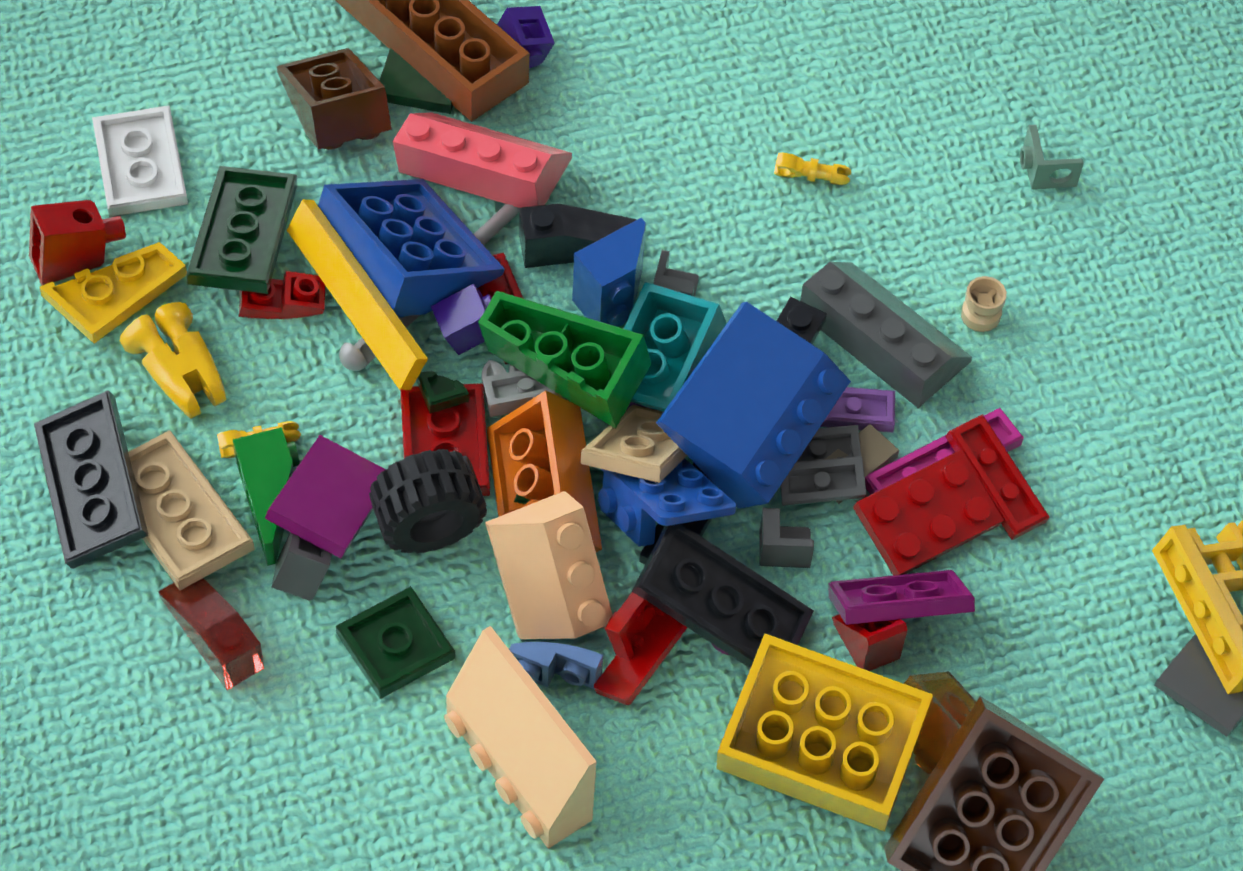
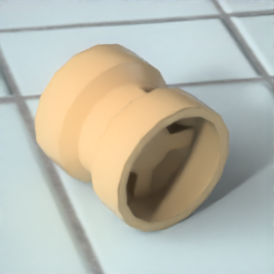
M982 276L975 278L967 286L961 318L968 328L974 331L986 332L996 328L999 324L1007 294L1004 285L999 280L993 277Z

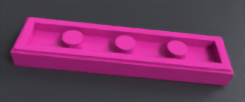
M1001 408L984 415L1007 452L1022 445L1024 437ZM943 436L868 474L865 477L866 490L871 495L951 455L955 451L946 437Z

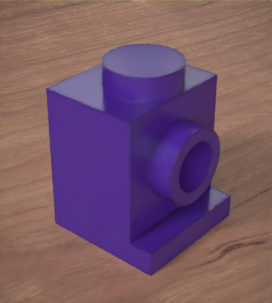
M541 6L506 8L497 24L530 53L529 68L542 64L555 44Z

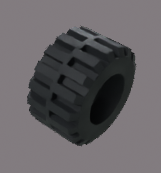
M439 449L437 451L429 450L407 456L405 459L388 466L387 470L382 471L370 487L371 492L369 496L383 539L386 544H389L391 549L395 551L401 550L402 553H425L452 545L460 539L467 537L473 532V529L479 527L483 522L482 518L487 513V505L472 464L467 456H462L457 451L449 452L445 449Z

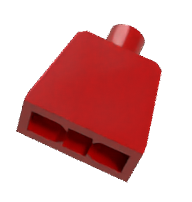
M91 200L31 206L29 257L41 285L74 276V273L85 269L92 270L102 266L105 260L106 243L126 238L122 218L115 216L102 219L95 202Z

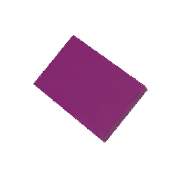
M319 435L269 507L265 519L342 559L373 511L369 496L372 482L376 481L377 476L386 469Z
M953 570L831 581V583H828L829 599L846 625L975 612V597Z

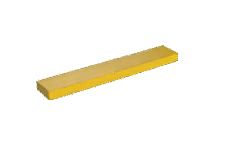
M302 199L286 231L398 389L411 390L428 357L315 201Z

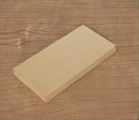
M170 430L128 452L149 535L142 539L179 590L190 586L255 550L251 537Z

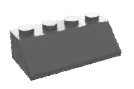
M830 261L802 286L800 301L827 313L826 322L821 331L917 408L922 406L972 361V356L854 263Z

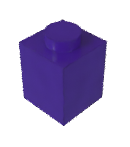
M474 284L431 306L444 339L458 355L485 342L478 322L489 305L492 296L490 294L483 296Z

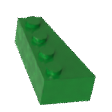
M496 291L478 322L489 352L615 429L652 364L643 334Z

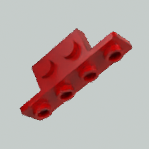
M632 592L619 610L613 613L605 627L616 656L594 684L596 693L624 705H630L687 627Z

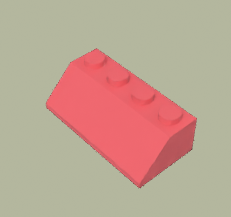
M433 112L410 113L392 141L400 173L504 204H510L517 208L545 205L572 159L571 152Z

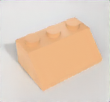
M566 491L485 522L517 636L520 639H576L607 626L613 614L585 510Z

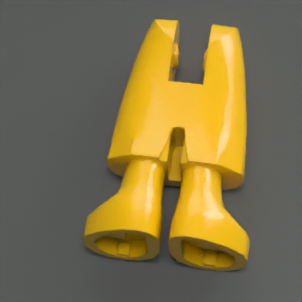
M167 303L160 306L155 312L156 324L160 331L171 339L174 351L171 350L167 343L163 342L156 325L148 314L141 315L135 319L120 335L119 341L126 352L133 355L144 352L148 353L142 359V365L165 394L190 419L201 414L199 404L194 396L195 393L203 390L213 406H218L227 400L222 379L199 331L188 332L187 330L193 321V313L186 303Z

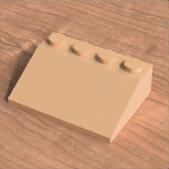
M491 626L487 627L480 634L446 695L447 714L444 715V719L454 736L457 738L463 736L470 745L469 752L479 769L482 771L488 769L495 778V787L503 801L508 805L514 803L521 812V822L528 834L534 839L540 837L549 849L593 820L597 761Z

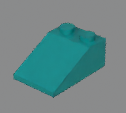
M644 283L624 329L644 335L652 364L631 402L662 412L666 410L726 326L727 322L719 304L651 283Z

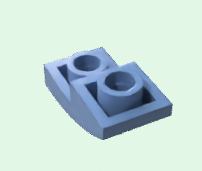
M551 642L511 644L509 648L533 681L545 687L549 686L554 674H558L569 684L575 686L585 685L594 689V684L602 675L603 655L588 649Z

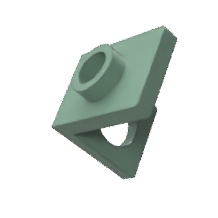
M1028 125L1024 144L1020 149V164L1023 170L1027 169L1031 189L1077 187L1083 168V159L1044 160L1037 125ZM1056 170H1071V173L1064 178L1056 179L1050 177Z

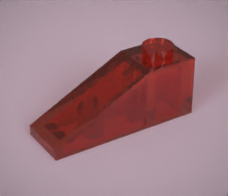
M204 578L182 590H179L175 583H172L158 591L161 600L226 690L264 669L261 643L239 613Z

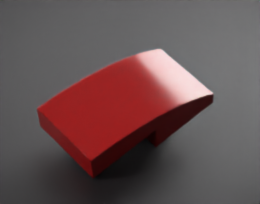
M286 271L283 280H271L268 294L240 291L239 317L289 319L323 314L325 310V284L318 275Z

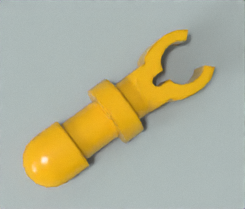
M782 152L778 153L774 174L788 178L805 176L807 181L815 182V179L830 181V184L846 185L850 182L848 176L851 175V169L845 165L835 163L833 166L818 163L819 159L815 158L805 161L796 155Z
M294 421L277 423L276 427L262 429L261 425L252 427L253 431L251 432L242 430L221 432L217 434L221 458L235 457L233 439L280 427L283 429L286 442H295L301 436L300 431H298L299 425Z

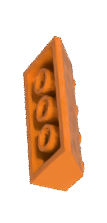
M545 390L487 427L498 517L566 491L584 507L597 553L602 550L590 467L581 464V450L586 447L581 409L576 404ZM517 494L531 500L526 504L514 502Z

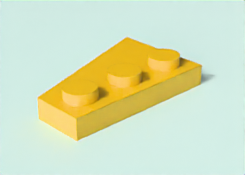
M157 242L115 258L110 266L94 272L85 269L74 273L75 279L56 286L54 282H50L39 288L41 296L95 344L184 278L187 274V268L163 244Z

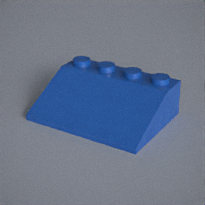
M424 179L324 185L318 207L399 318L427 314L432 311V305L472 284L478 288L503 275L505 268Z
M746 301L738 307L656 424L719 489L736 503L738 509L768 504L851 381L823 351Z

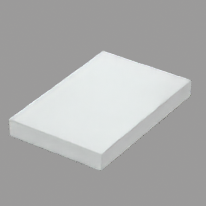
M170 105L92 117L109 217L188 204Z

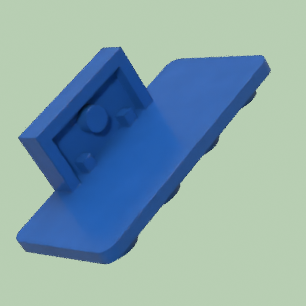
M685 458L660 483L601 469L604 473L603 487L598 494L600 509L639 547L654 544L656 522L660 525L669 526L730 516L736 512V503Z

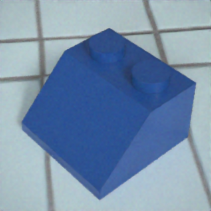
M642 218L574 253L572 301L586 318L616 327L623 325L628 320L636 302L643 269L646 222Z

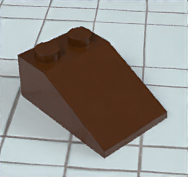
M349 48L276 66L278 75L306 135L318 149H336L341 147L344 142L355 139H373L378 137L381 132L392 130L385 86Z

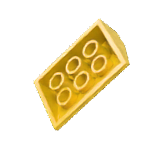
M764 633L717 751L716 769L885 832L933 694Z

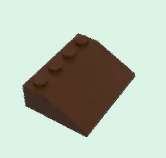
M980 696L886 843L884 850L887 862L901 871H1046L1104 778L1021 720Z

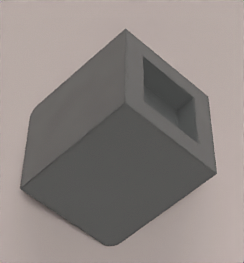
M662 250L653 284L695 297L699 276L694 273L668 269L670 251Z
M763 508L759 528V566L810 568L814 551V541L811 539L810 529L808 527L780 526V509Z
M290 532L278 556L271 587L306 600H313L330 566L332 554Z

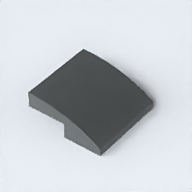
M858 425L818 429L780 485L782 506L866 497ZM837 449L848 454L845 458L837 457L836 459L824 460Z
M1195 634L1157 679L1154 686L1227 737L1243 720V691L1227 694Z

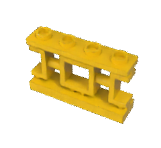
M1243 520L1238 526L1235 522L1228 523L1216 537L1219 543L1208 545L1203 544L1195 527L1187 529L1186 525L1171 526L1152 549V552L1227 694L1242 692L1243 616L1230 592L1243 590ZM1231 561H1237L1241 570L1236 571ZM1213 564L1218 574H1212L1207 565Z

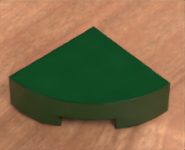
M433 371L420 372L416 382L430 414L469 402V393L458 380L453 381L447 377L439 376L437 372Z

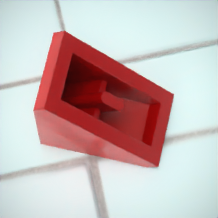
M840 614L832 617L833 624L857 667L872 671L900 659L908 631L906 622L903 620L846 625Z

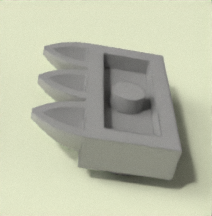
M489 360L483 367L482 384L490 417L509 414L545 390L567 400L512 365L509 366V372H506L501 364L493 360Z

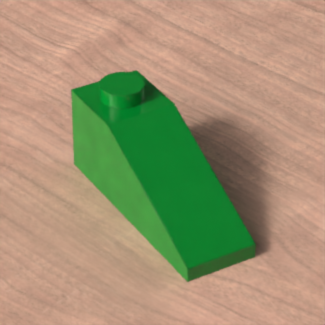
M282 427L233 439L237 468L267 566L276 564L284 528L265 519V516L271 504L294 473L293 467L300 464L295 442H286Z

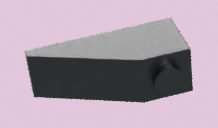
M564 204L522 207L519 211V238L525 268L574 263V253L636 221V219Z

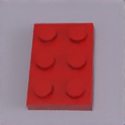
M961 449L857 501L853 506L854 511L893 575L907 574L1000 526L1004 521Z

